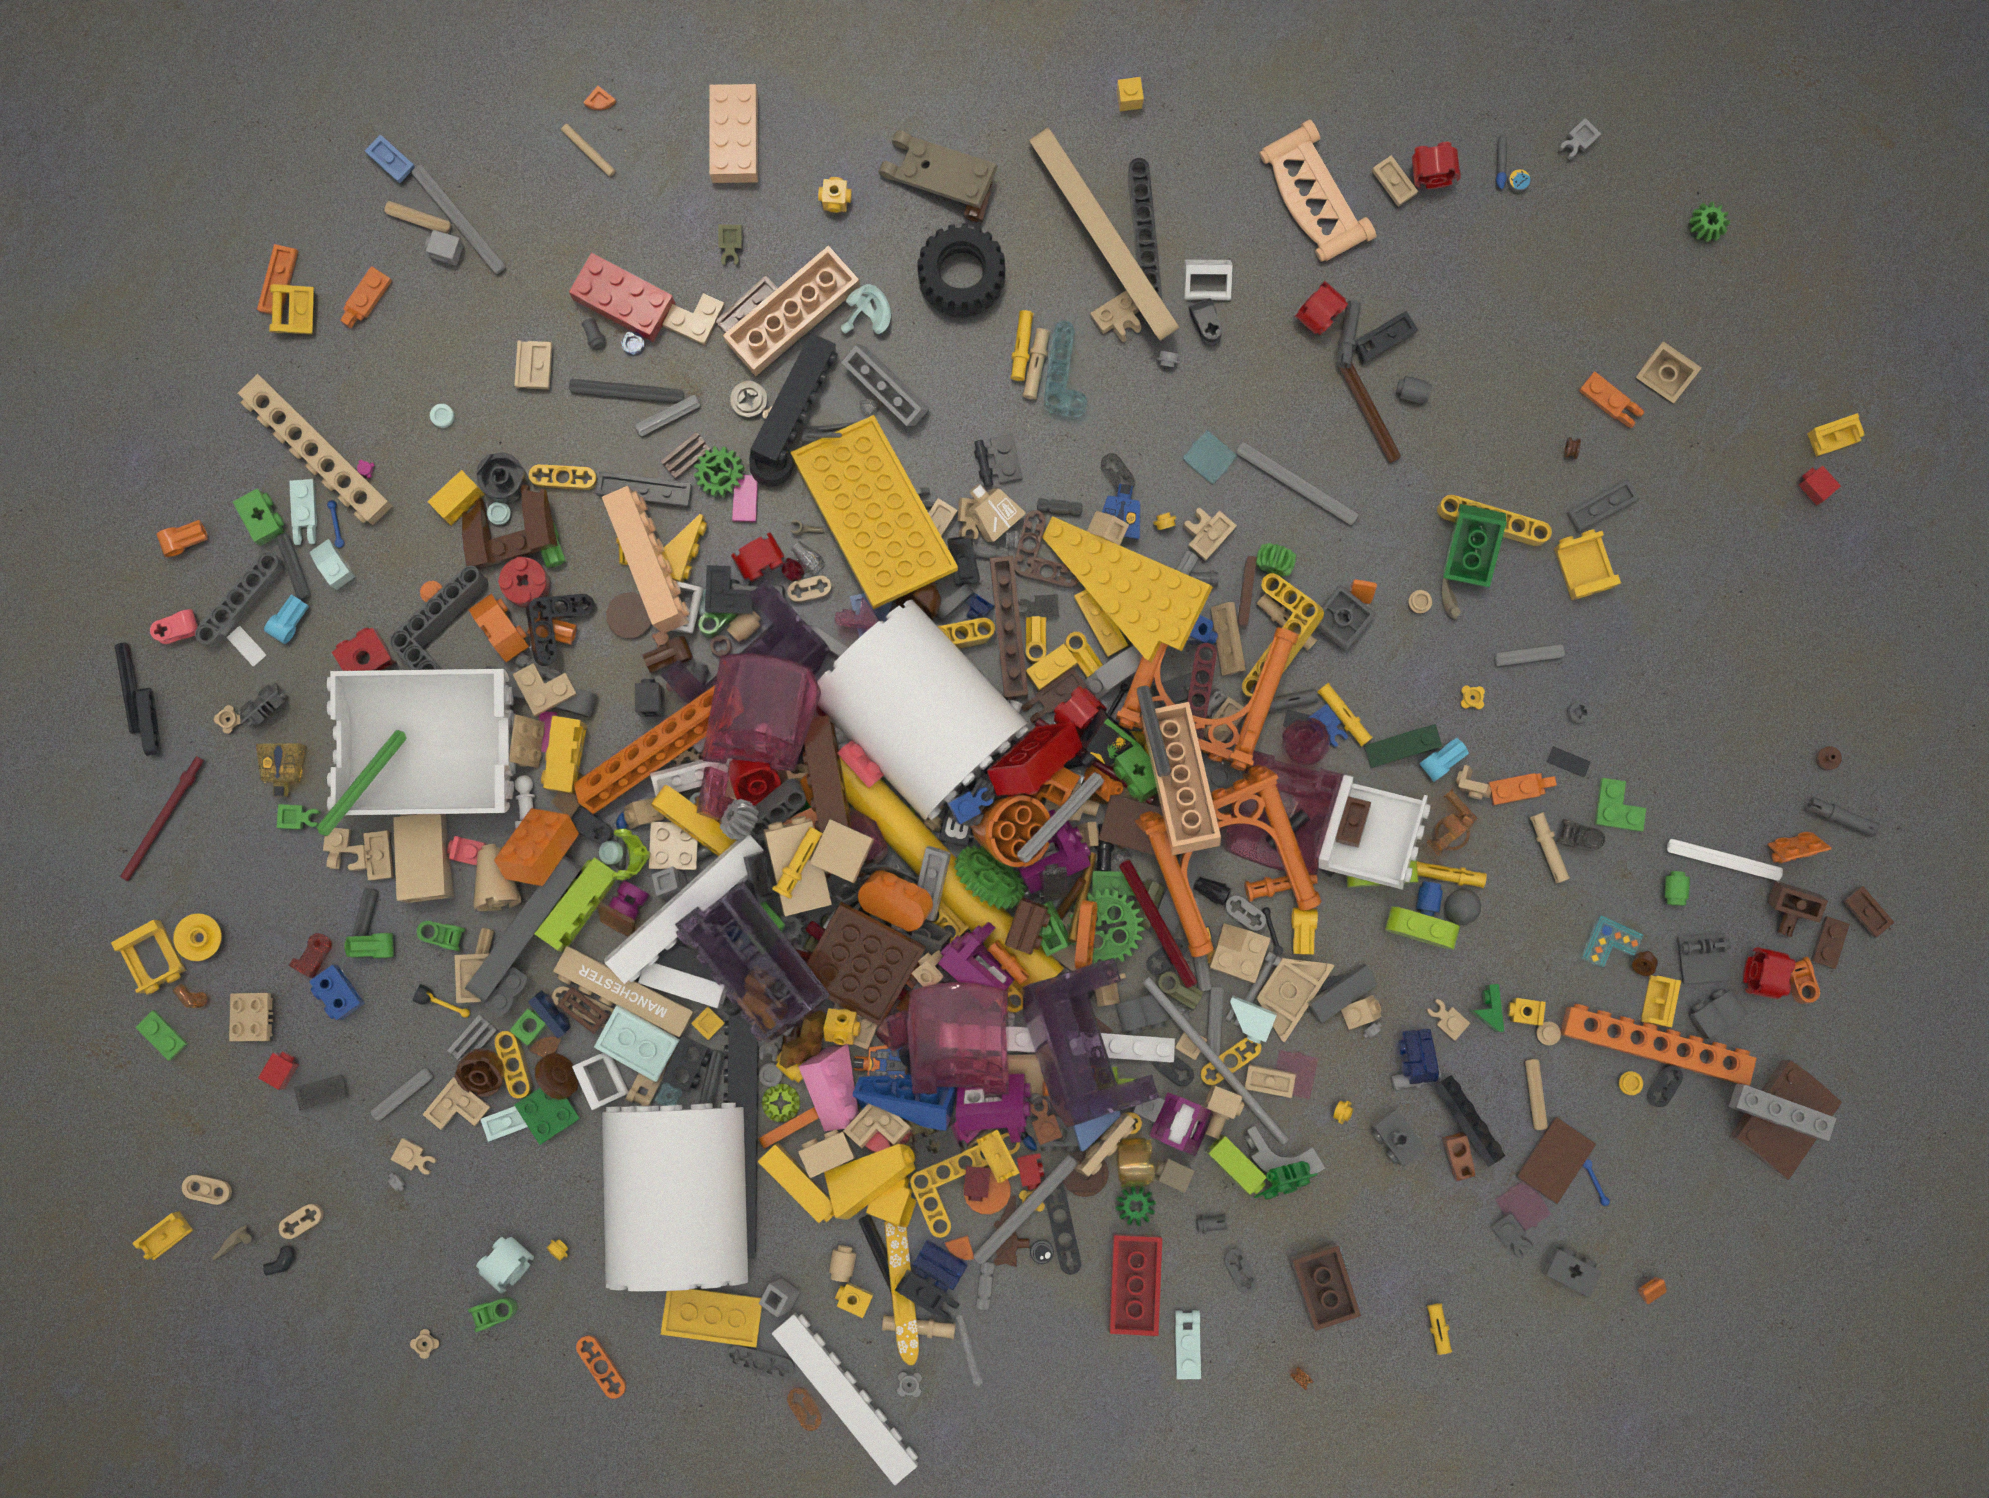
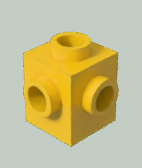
M830 177L829 180L824 179L823 187H819L818 201H822L823 209L829 212H847V203H851L852 189H848L847 181H844L842 178Z
M828 1008L823 1028L825 1041L834 1042L838 1045H853L855 1036H859L861 1030V1022L857 1021V1013L848 1009L837 1010Z

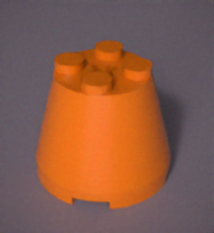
M1024 795L994 800L992 804L985 806L982 810L984 816L977 826H971L976 841L999 862L1012 867H1027L1034 864L1044 855L1050 844L1047 842L1028 863H1024L1018 858L1017 852L1051 818L1046 807L1040 801Z

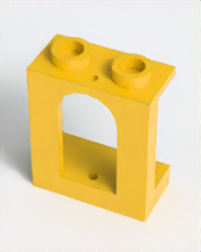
M152 920L111 942L114 950L121 952L139 987L135 989L136 993L152 994L160 989V984L166 981L167 983H172L181 978L180 974L186 971L171 939L159 920ZM153 935L169 965V972L156 979H152L148 975L134 948V945Z

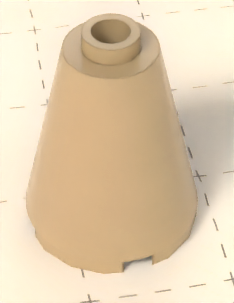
M496 844L484 845L482 850L478 851L473 902L474 909L478 911L502 910L501 907L508 903L509 908L522 902L515 881L505 879L494 861L502 849L496 847Z

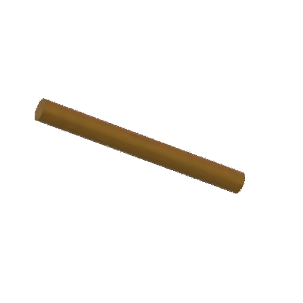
M1093 852L1088 856L1091 866L1085 868L1082 878L1086 880V884L1077 896L1067 939L1071 943L1077 942L1080 907L1082 901L1087 900L1097 854Z

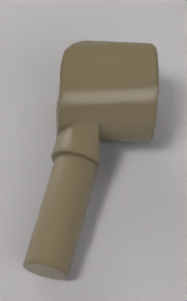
M792 520L791 523L800 525V528L797 531H790L794 535L800 536L804 532L823 533L824 528L807 526L799 520Z

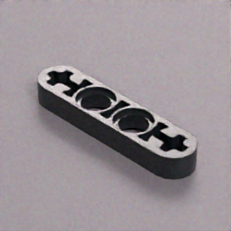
M1060 1183L1056 1187L1061 1189L1058 1199L1059 1202L1064 1200L1065 1205H1056L1050 1208V1203H1054V1198L1051 1195L1045 1201L1061 1270L1068 1275H1073L1080 1270L1081 1259L1066 1191ZM1058 1209L1064 1210L1067 1214L1066 1220L1062 1223H1058L1053 1219V1213ZM1062 1233L1071 1235L1072 1242L1069 1246L1064 1247L1059 1244L1058 1238ZM1075 1248V1252L1070 1253L1072 1260H1077V1264L1074 1265L1073 1270H1069L1068 1266L1064 1267V1263L1067 1262L1066 1253L1061 1255L1060 1251H1068Z

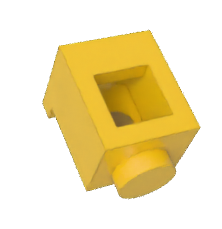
M1513 998L1512 1002H1509L1507 1009L1510 1022L1543 1026L1546 1002ZM1525 1007L1530 1008V1015L1528 1016L1523 1013Z

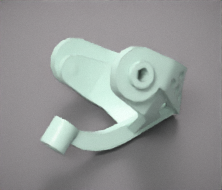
M866 284L854 290L846 299L847 304L850 306L856 304L857 307L849 315L847 321L841 325L844 333L854 328L853 321L861 311L870 317L873 322L872 329L876 334L886 330L890 323L891 310L885 295L880 289L874 285ZM871 299H873L875 302V305L877 307L876 310H874L872 307V304L870 302Z

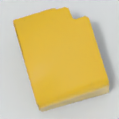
M904 1177L868 1205L866 1213L907 1228L916 1204V1199L911 1198L913 1191L911 1188H908L910 1179Z

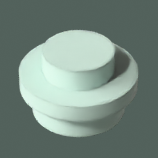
M494 502L489 506L487 516L493 524L503 525L509 521L511 510L505 503Z

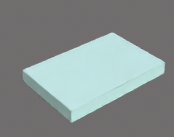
M617 1005L594 1048L657 1082L680 1039Z

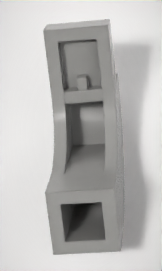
M1133 645L1101 666L1083 682L1088 690L1099 700L1122 682L1135 675L1142 654Z
M1255 1125L1245 1129L1247 1133L1244 1137L1251 1149L1255 1147L1257 1150L1249 1156L1266 1173L1272 1168L1287 1166L1299 1161L1307 1162L1310 1165V1174L1318 1173L1325 1169L1313 1147H1308L1291 1157H1280L1268 1148Z

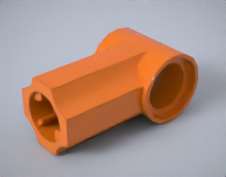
M200 520L179 528H167L156 534L165 557L179 555L185 551L184 548L208 540L207 531Z
M540 616L536 621H534L535 623L541 621ZM557 619L552 620L555 640L572 645L576 636L577 625ZM538 626L536 634L540 638H546L547 630L543 626Z

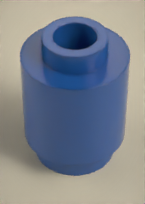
M1422 882V887H1419L1416 910H1420L1421 914L1434 917L1435 913H1440L1443 894L1441 884Z

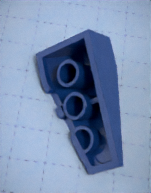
M936 1073L927 1074V1077L913 1078L912 1074L904 1075V1078L891 1079L889 1076L859 1077L853 1091V1097L922 1127L946 1131L953 1113L958 1077Z

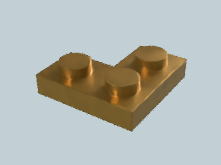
M819 1010L804 1017L800 1037L783 1044L779 1063L781 1066L787 1069L818 1055L822 1047L826 1013Z

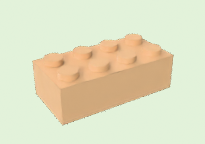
M756 84L710 85V177L712 183L758 182V93Z

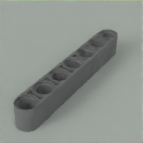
M565 855L563 856L545 884L536 889L467 984L465 989L483 1002L487 1000L504 974L582 869L581 866Z

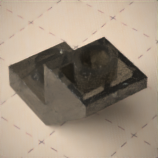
M1058 863L1044 866L1045 871L1039 873L1043 890L1040 893L1041 902L1067 897L1066 866L1059 868Z

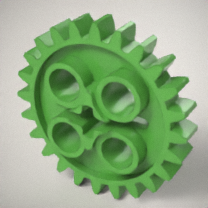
M975 845L972 848L967 846L957 856L955 860L956 865L954 866L958 870L956 875L962 877L959 882L967 885L966 890L973 891V897L979 896L980 902L985 900L990 907L995 904L997 909H1000L1001 906L1005 910L1009 907L1013 909L1015 905L1019 904L1020 899L1025 895L1024 889L1026 886L1022 884L1024 880L1018 877L1020 872L1013 870L1014 867L1002 864L982 846L979 849Z
M1097 889L1096 897L1089 892L1087 896L1088 901L1097 902L1098 921L1096 927L1104 925V920H1106L1107 924L1121 921L1127 922L1125 926L1109 929L1108 934H1106L1105 930L1095 932V934L1103 938V944L1100 948H1093V964L1102 959L1103 966H1106L1108 959H1110L1112 965H1116L1117 957L1124 962L1125 953L1133 956L1131 947L1139 949L1135 941L1143 940V937L1138 935V931H1143L1145 928L1139 926L1138 923L1142 922L1144 918H1137L1136 916L1141 909L1133 910L1132 907L1135 901L1127 903V894L1119 898V890H1116L1111 895L1110 889H1106L1105 894L1102 895L1100 889ZM1113 906H1117L1121 910V916L1117 920L1112 919L1109 915V910ZM1119 929L1126 933V940L1123 943L1117 942L1114 938L1115 932Z

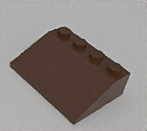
M1782 1060L1761 1089L1763 1092L1829 1116H1833L1842 1103L1811 1074L1791 1060ZM1747 1113L1744 1114L1729 1138L1787 1180L1791 1178L1817 1140L1816 1138Z

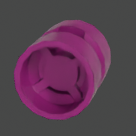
M623 880L617 889L618 896L612 897L606 908L633 923L639 914L638 907L644 906L650 894ZM627 894L635 898L632 904L624 900Z

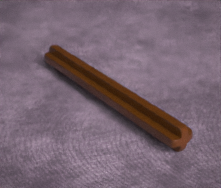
M1352 364L1350 368H1340L1388 461L1392 463L1399 460L1401 455L1355 367Z

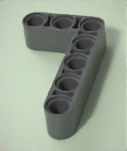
M466 566L391 635V647L412 670H443L423 647L485 591L488 585L487 578L476 567Z

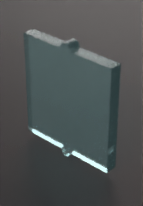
M1206 430L1197 442L1192 443V447L1182 460L1213 485L1223 473H1227V468L1238 455Z

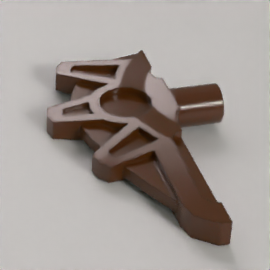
M1016 1195L1009 1198L1007 1208L1001 1220H996L994 1223V1227L997 1229L1015 1212ZM1015 1230L995 1251L998 1257L994 1260V1264L996 1266L1008 1264L1017 1267L1016 1251L1018 1248H1029L1030 1239L1018 1238Z

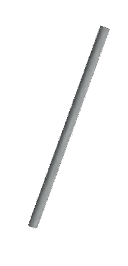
M1150 977L1146 978L1142 982L1143 985L1236 1093L1242 1096V1100L1281 1145L1285 1144L1289 1138Z

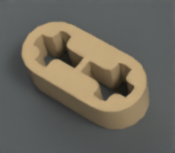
M825 576L798 580L789 585L788 596L794 603L809 602L827 597L831 593L832 585ZM819 581H822L824 585H828L822 593H820L819 589L811 590V588L818 586ZM799 586L801 590L808 589L809 591L801 593L802 597L797 598L796 595H792V592H795V587Z
M308 1204L280 1222V1235L286 1239L300 1236L322 1221L323 1209L317 1204ZM308 1209L317 1212L314 1216L315 1221L313 1219L303 1220L309 1214ZM298 1221L300 1225L293 1229L295 1233H287V1222L292 1224Z

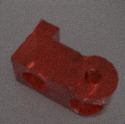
M321 933L311 935L308 938L307 948L301 958L293 957L288 966L309 978H314L332 948L331 939Z

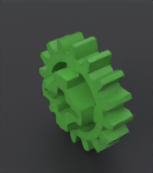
M714 446L712 453L706 449V457H698L701 464L694 465L699 470V472L694 474L696 479H700L697 485L699 487L704 486L703 491L706 494L711 491L713 497H716L718 492L723 498L726 496V491L734 494L733 487H741L738 480L745 479L740 473L745 470V467L738 465L742 462V459L739 456L735 457L736 453L733 450L728 453V449L724 446L721 451ZM728 460L732 462L734 470L728 468ZM722 468L725 472L719 473L717 476L714 472L720 471ZM705 474L711 476V484L707 482Z

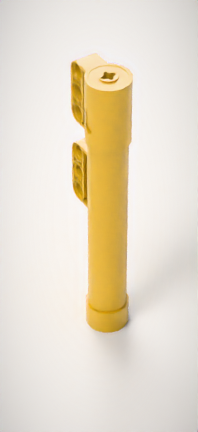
M840 757L848 802L918 876H920L926 847L932 846L950 852L882 779L868 788ZM951 853L938 909L939 918L938 920L929 921L944 929L947 925L954 927L956 933L954 937H951L950 943L957 935L961 937L968 929L973 932L978 925L983 927L990 922L995 927L994 931L984 941L985 947L988 949L999 940L1012 956L1015 955L1017 957L1016 961L1030 974L1021 985H1018L1016 980H1014L997 999L1008 1011L1018 1012L1041 990L1043 991L1053 982L1064 967L1052 955L1047 956L1042 945H1040L1039 950L1034 949L1032 954H1027L1004 945L1014 918L1002 906L1000 909H997L995 904L990 907L987 901L980 902L979 896L973 897L972 890L965 889L967 885L959 882L962 877L956 875L958 870L954 868L957 858ZM1011 995H1018L1021 998V1005L1016 1006L1012 1004L1010 1000Z

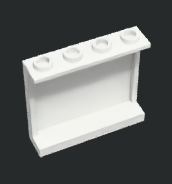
M1344 775L1319 856V868L1403 890L1405 882H1410L1413 870V868H1409L1411 860L1416 861L1419 850V847L1415 846L1417 839L1422 840L1425 829V826L1421 825L1423 818L1428 819L1431 805L1427 804L1428 795H1424L1422 801L1354 784L1353 777ZM1348 796L1371 802L1370 812L1359 848L1336 842V835Z

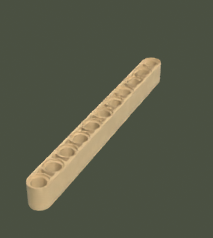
M1049 127L1045 128L1029 140L1140 312L1161 341L1179 328L1178 324Z

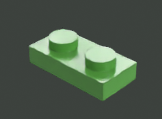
M152 1010L135 1027L168 1061H171L188 1044L155 1010Z

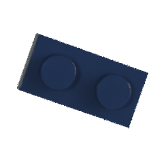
M542 990L528 1001L557 1039L571 1028L566 1015L558 1011L554 1006L553 999Z

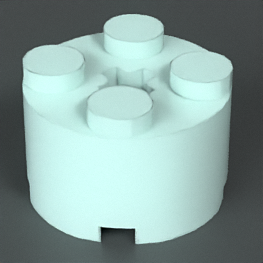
M513 1237L507 1239L499 1238L492 1247L494 1249L488 1257L484 1256L476 1265L479 1269V1274L499 1293L507 1291L504 1286L508 1283L513 1286L529 1268L528 1259H534V1256Z

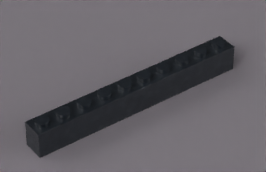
M729 1016V1021H725L724 1033L729 1035L728 1045L724 1046V1059H728V1069H724V1083H728V1093H724L723 1103H736V1107H744L747 1259H754L757 1248L758 1038L760 1018L758 1016Z

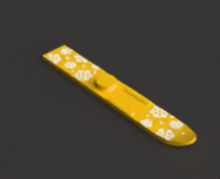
M885 1221L884 1227L896 1342L902 1360L911 1366L915 1364L919 1352L915 1303L895 1291L907 1269L911 1271L907 1228Z

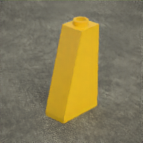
M780 1143L775 1144L758 1160V1163L818 1223L822 1220L827 1223L834 1216L830 1196L813 1178H809L808 1173Z
M897 1144L825 1171L824 1174L835 1218L850 1219L914 1171L915 1155L910 1146Z

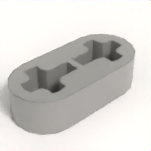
M1232 896L1226 901V913L1247 929L1258 931L1265 926L1266 917L1263 912L1244 898ZM1240 901V908L1245 912L1243 914L1238 910L1232 912L1230 902ZM1248 913L1253 917L1259 915V922L1261 924L1251 926V920L1246 914Z

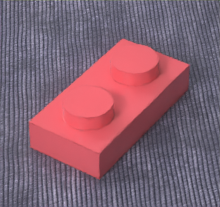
M853 740L837 752L868 788L884 776L879 766L871 761L864 753L863 748Z

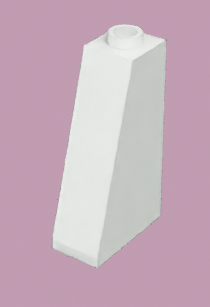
M653 963L651 966L646 964L640 970L641 974L638 977L639 984L722 1009L729 989L727 985L657 963Z

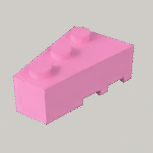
M848 1044L827 1046L818 1055L811 1057L798 1066L824 1131L845 1129L859 1114L857 1099L853 1097L855 1086Z

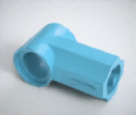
M291 594L278 614L273 615L268 620L264 631L281 643H288L296 632L295 626L309 606Z
M1455 738L1441 750L1435 751L1419 764L1431 780L1435 782L1446 774L1450 767L1468 755L1469 752L1463 742Z

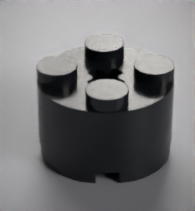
M504 452L490 454L484 457L477 467L476 475L479 488L492 501L511 504L522 496L521 485H527L528 476L523 466L514 456ZM500 475L506 477L504 480L498 479Z

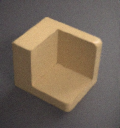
M1096 511L1087 531L1120 545L1129 524L1113 515Z

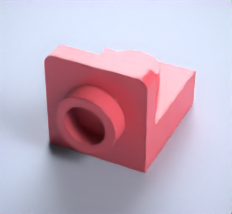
M454 836V839L450 840L448 844L447 854H450L449 859L477 866L478 851L482 850V846L486 845V843Z

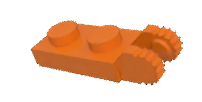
M1595 371L1579 390L1580 393L1612 418L1618 419L1629 428H1633L1635 421L1622 412L1624 408L1638 417L1644 414V410L1631 402L1630 398Z

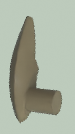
M1443 578V605L1447 614L1452 619L1457 620V616L1460 615L1461 611L1458 608L1456 597L1450 588L1448 579Z
M247 1226L240 1227L224 1241L222 1247L212 1259L216 1260L222 1257L241 1241L244 1244L250 1243L252 1237L247 1233Z

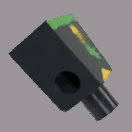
M1100 709L1080 738L1087 751L1079 759L1088 768L1098 759L1106 766H1111L1117 756L1132 748L1138 742L1128 729L1119 726L1118 721L1103 709Z

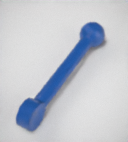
M331 500L327 503V506L331 510L336 535L334 544L336 547L342 548L345 542L340 536L335 511L337 504Z
M1587 1159L1583 1164V1168L1588 1170L1601 1197V1204L1608 1206L1610 1200L1605 1197L1591 1168V1160Z

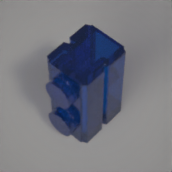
M1431 1029L1402 1032L1401 1040H1398V1051L1400 1055H1404L1405 1062H1402L1403 1076H1408L1409 1084L1438 1081L1440 1072Z
M927 1239L912 1266L915 1267L914 1273L924 1279L927 1276L936 1280L934 1285L947 1292L948 1288L951 1290L955 1289L968 1264Z

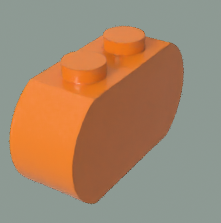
M884 870L873 872L858 892V900L864 911L906 931H914L920 928L933 908V901L927 890Z

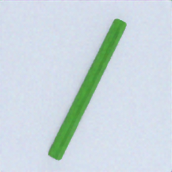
M395 730L317 826L319 834L328 836L405 742L407 737L403 731Z

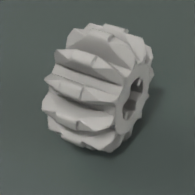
M735 799L732 804L728 805L727 810L724 811V815L720 820L722 822L720 829L731 839L744 840L746 836L751 835L752 829L755 828L759 811L749 801Z

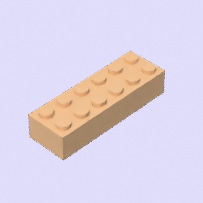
M827 246L723 335L724 340L750 371L757 376L843 303L854 290L860 288L859 279L835 252Z
M628 486L603 496V502L652 625L665 634L688 624L687 615H690L688 607L679 598L678 594H681L680 587L676 580L673 581L670 575L673 572L668 559L665 560L661 553L665 550L659 538L656 539L653 533L656 527L652 518H648L645 512L648 507L644 498L640 497L637 491H633Z
M1189 702L1155 709L1171 773L1168 776L1159 777L1157 774L1142 715L1143 730L1172 855L1220 846L1221 835Z

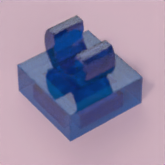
M974 593L966 602L967 605L972 607L966 617L973 620L977 619L980 614L986 616L991 612L994 605Z

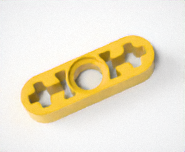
M538 464L534 465L529 471L530 481L535 486L542 488L590 490L596 486L598 480L595 472L588 467ZM540 470H542L544 475H551L550 471H553V483H550L551 480L548 477H542L541 481L538 482L534 475L539 474ZM562 471L569 473L570 477L566 483H559L557 481V475ZM573 472H576L577 477H585V473H588L592 480H588L587 484H584L583 480L575 479L576 484H573Z
M1247 1037L1218 1057L1223 1063L1225 1056L1228 1054H1234L1237 1057L1236 1066L1228 1068L1233 1073L1260 1054L1261 1043H1255V1052L1253 1054L1251 1052L1243 1054L1246 1058L1244 1061H1242L1240 1054L1235 1049L1239 1047V1051H1242L1247 1047L1245 1044L1247 1041L1255 1043L1247 1039ZM1211 1062L1204 1065L1200 1071V1078L1205 1084L1215 1085L1224 1079L1219 1072L1215 1074L1216 1079L1214 1081L1211 1078H1205L1207 1068L1211 1070L1216 1069Z

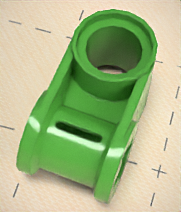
M704 613L698 623L703 636L714 638L738 614ZM707 621H713L716 623V627L711 631H707L704 629V624Z
M424 921L417 928V936L424 942L460 952L459 943L462 933L465 932L466 928ZM432 925L435 929V934L428 939L424 936V929Z
M503 1297L469 1308L468 1312L472 1313L476 1326L474 1330L478 1332L513 1317L517 1313L518 1306L513 1298ZM501 1303L508 1305V1315L501 1313L499 1308Z

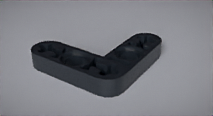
M587 594L539 597L528 603L526 614L533 656L538 665L549 666L557 658L552 620L587 616L595 607L591 596ZM581 600L583 601V604L588 605V607L584 610L583 607H575L574 609H572V605L579 604ZM560 601L565 604V613L556 611V602ZM537 604L539 608L543 609V611L539 614L541 621L535 623L534 621H536L539 618L537 611H533V608ZM538 626H543L547 630L546 638H540L536 634ZM549 642V644L545 645V652L550 653L551 656L546 660L540 654L544 651L543 643Z

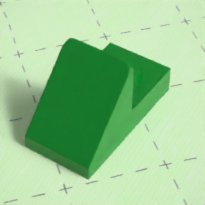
M1499 984L1485 985L1482 997L1488 1009L1470 1010V1012L1494 1032H1504Z

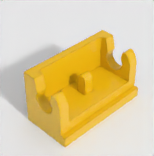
M1857 413L1816 427L1807 434L1815 455L1818 457L1860 442V437L1864 436V431Z
M461 470L427 502L452 526L462 517L463 512H467L475 504V500L482 498L485 494Z
M1649 976L1640 1022L1661 1027H1672L1681 984L1680 980L1662 976Z
M998 1129L976 1139L998 1183L1020 1173Z
M180 1211L174 1212L134 1241L133 1245L135 1248H141L145 1252L143 1256L145 1259H152L154 1261L190 1234L193 1229Z

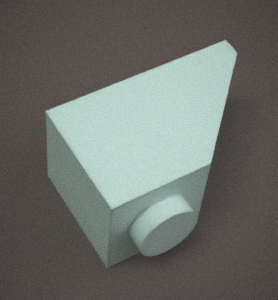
M327 539L309 552L321 574L334 589L338 590L356 577L330 539Z
M1233 995L1230 1003L1243 1033L1248 1035L1247 1039L1259 1044L1261 1040L1266 1042L1277 1013Z

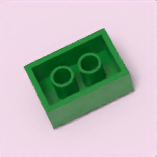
M1459 504L1443 567V578L1490 587L1507 523L1506 513Z

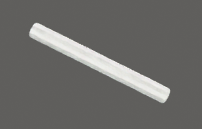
M1670 839L1667 844V851L1673 854L1779 881L1783 875V869L1778 866L1675 839Z

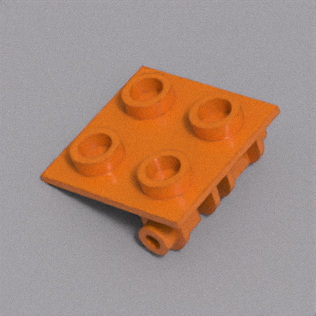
M1802 832L1792 838H1778L1775 842L1767 844L1775 851V853L1771 854L1773 862H1778L1779 864L1791 861V859H1801L1816 855L1819 852L1831 850L1827 843L1811 832Z

